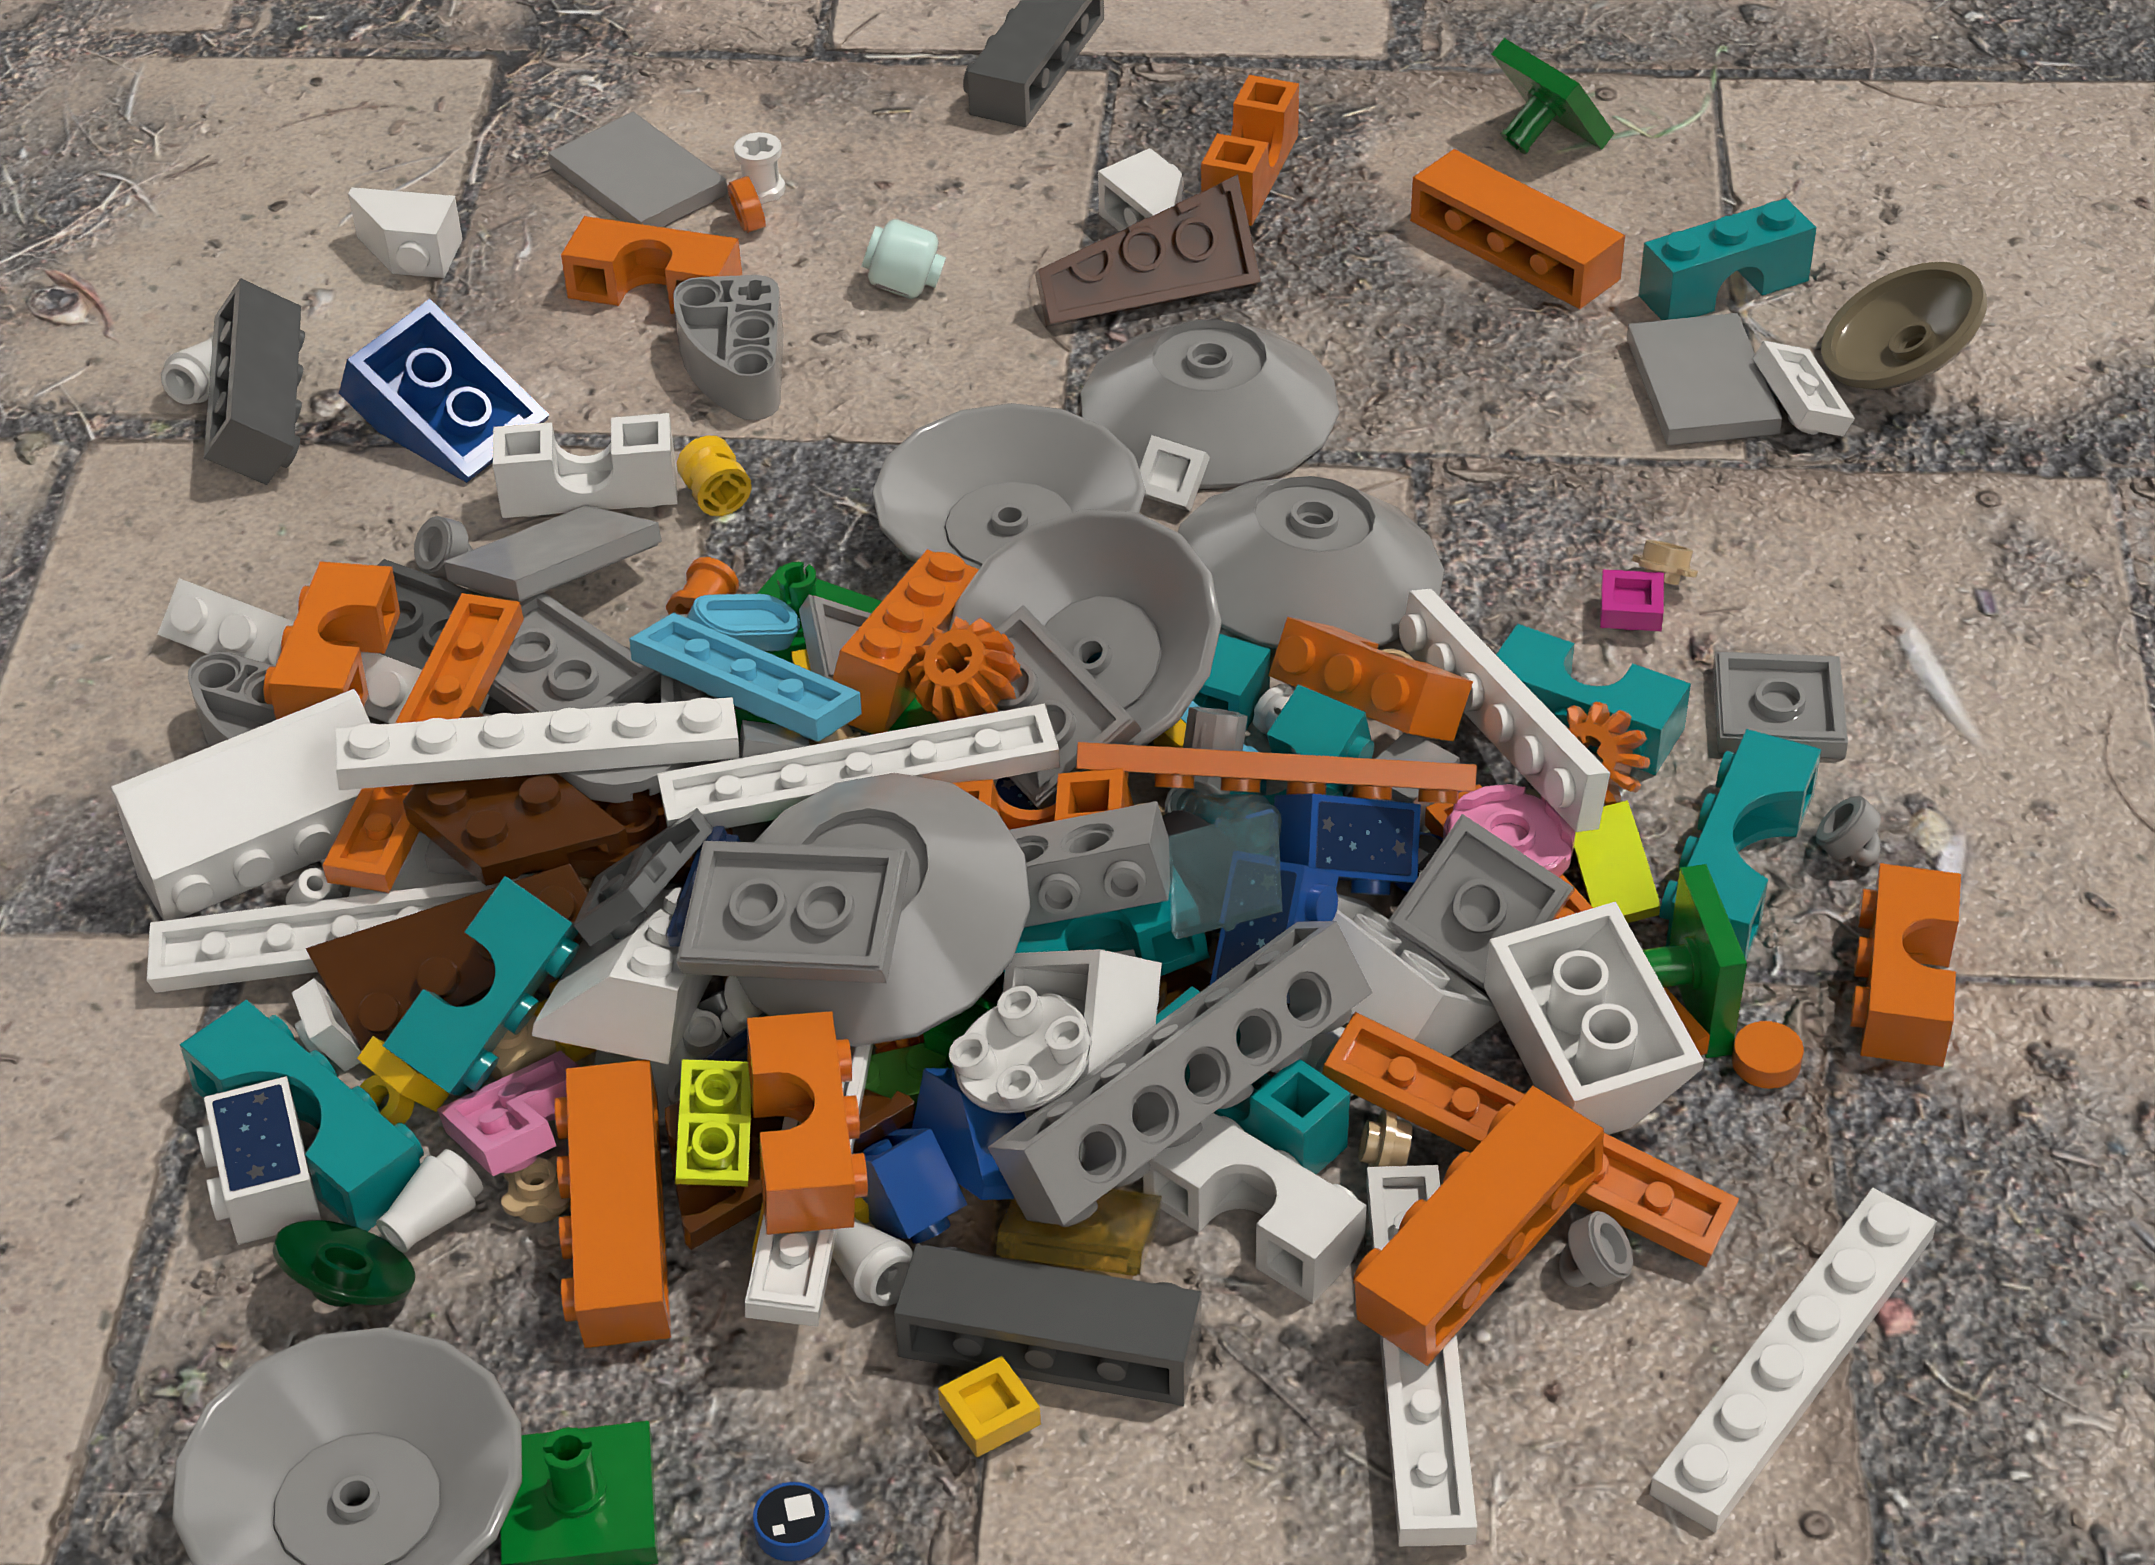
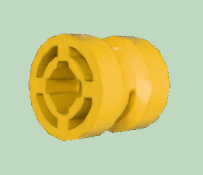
M710 435L699 437L688 443L680 452L676 463L677 471L687 487L692 490V496L704 513L711 516H724L733 513L747 501L752 490L751 479L741 464L736 462L735 454L724 439Z

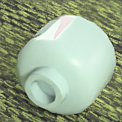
M893 219L884 228L875 226L861 267L869 269L868 278L875 287L908 299H914L922 293L925 285L936 288L946 257L936 254L939 240L934 232L899 219Z

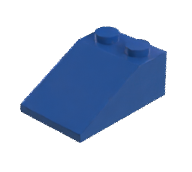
M430 298L347 359L339 390V395L377 432L466 483L493 463V427L544 423L549 417V414Z

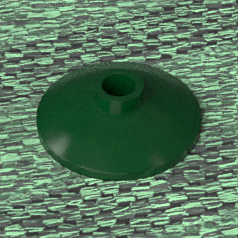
M323 1220L295 1222L282 1228L276 1235L273 1244V1256L279 1267L297 1283L311 1290L318 1300L331 1306L347 1307L351 1304H391L405 1298L410 1293L415 1281L414 1267L401 1251L383 1238L351 1225Z

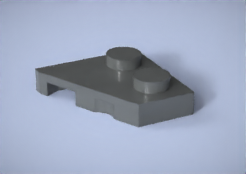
M698 808L595 877L573 925L589 946H592L608 934H611L614 939H620L644 921L647 917L645 909L713 831V827Z

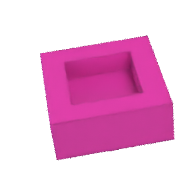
M1603 569L1600 628L1662 632L1664 573Z

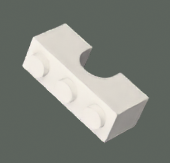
M669 413L612 417L611 443L602 452L591 456L573 455L563 450L555 440L552 422L493 427V470L502 518L562 514L585 505L612 510L637 507L652 508L661 505L678 504L676 460Z
M1212 1113L1201 1122L1203 1129L1196 1137L1182 1145L1164 1149L1149 1161L1151 1168L1143 1176V1198L1198 1233L1214 1217L1228 1210L1246 1209L1261 1214L1263 1217L1256 1224V1269L1311 1303H1314L1364 1250L1366 1204L1359 1201L1347 1188L1338 1184H1331L1302 1167L1289 1153L1282 1150H1274L1244 1132L1234 1120L1226 1116H1218Z

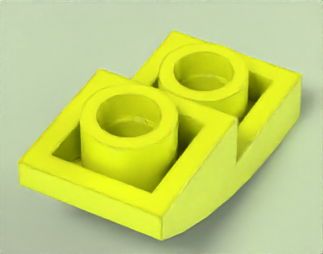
M1628 800L1603 806L1599 829L1575 832L1573 851L1589 903L1595 908L1616 901L1627 923L1658 916L1661 904Z
M682 1059L675 1184L748 1187L751 1125V1090L748 1062Z

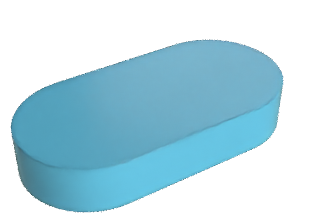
M766 594L703 595L694 601L686 617L763 651H779L789 648L800 628V620L795 611L782 600Z

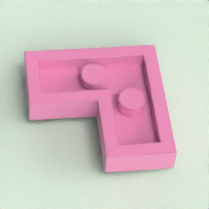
M558 1051L437 1109L445 1132L492 1176L499 1173H513L523 1170L535 1162L537 1155L556 1146L548 1121L555 1120V1098L567 1097L566 1069L580 1066L562 1051Z

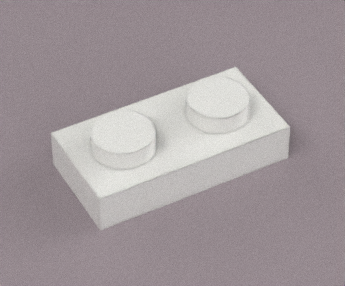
M1763 340L1753 360L1765 377L1769 389L1776 394L1789 414L1788 419L1791 424L1807 434L1814 435L1822 432L1844 437L1855 418L1811 351L1805 348Z

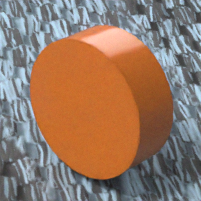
M745 176L729 182L727 186L728 195L742 230L749 233L766 227L764 212L750 178Z
M1758 1021L1748 1024L1736 1035L1732 1054L1733 1068L1744 1081L1756 1087L1767 1089L1784 1087L1793 1082L1800 1073L1804 1053L1803 1043L1796 1032L1783 1024L1772 1021Z

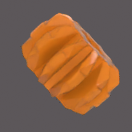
M956 616L950 631L947 632L932 626L934 641L930 645L915 646L916 657L920 662L912 666L908 671L911 675L912 683L916 686L914 690L917 695L916 699L925 711H930L940 722L978 716L983 713L998 712L996 705L1000 700L1016 699L1015 689L1011 683L1023 675L1020 671V664L1014 658L1016 655L1013 651L1015 647L1005 634L996 631L989 622L984 621L981 617L969 625L966 620Z
M1593 702L1588 715L1581 707L1573 705L1567 708V720L1569 723V728L1567 727V729L1586 748L1590 745L1599 747L1597 754L1603 759L1602 764L1610 772L1604 801L1605 805L1621 802L1618 786L1630 792H1638L1641 789V784L1630 775L1632 766L1640 769L1648 768L1650 759L1633 754L1632 750L1641 746L1647 740V737L1640 730L1626 732L1630 725L1631 715L1625 711L1618 710L1610 716L1607 704L1601 702Z

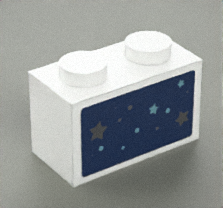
M287 1076L204 1097L209 1125L196 1128L206 1169L218 1166L220 1176L207 1180L210 1200L216 1221L230 1218L237 1244L241 1245L275 1236L282 1228L295 1222L321 1220L315 1190L305 1157L306 1150Z

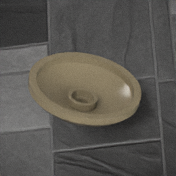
M1921 263L1892 272L1860 290L1834 315L1822 339L1821 355L1823 361L1836 380L1855 388L1872 390L1891 389L1921 380L1950 363L1972 341L1986 314V291L1980 279L1972 270L1956 263Z

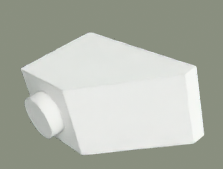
M1151 148L1099 170V215L1120 232L1147 217L1149 218L1182 201V192L1184 191L1182 173L1175 165L1168 163Z
M351 187L348 195L357 238L392 274L445 278L463 240L455 196Z

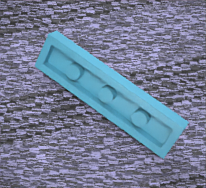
M674 612L629 638L631 660L658 671L664 676L671 677L701 690L710 696L717 698L733 697V704L817 742L830 736L836 730L862 714L859 691Z

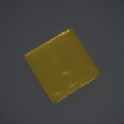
M1111 1189L1096 1200L1098 1208L1091 1216L1069 1227H1061L1059 1224L1027 1221L1016 1199H1012L998 1230L996 1254L1006 1258L1131 1276L1140 1275L1160 1220L1162 1196Z

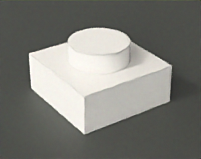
M1151 435L1139 469L1146 490L1144 497L1190 512L1209 462V455L1204 451Z
M315 978L293 991L292 995L301 1016V1020L295 1023V1028L310 1052L317 1050L322 1054L325 1053L344 1072L359 1064L360 1061L357 1057L362 1052V1049L331 993Z

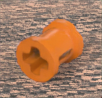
M699 557L691 563L686 572L687 583L683 590L672 594L666 605V610L669 615L673 612L678 615L688 614L694 601L700 596L736 594L739 589V580L735 572L722 561L711 557Z

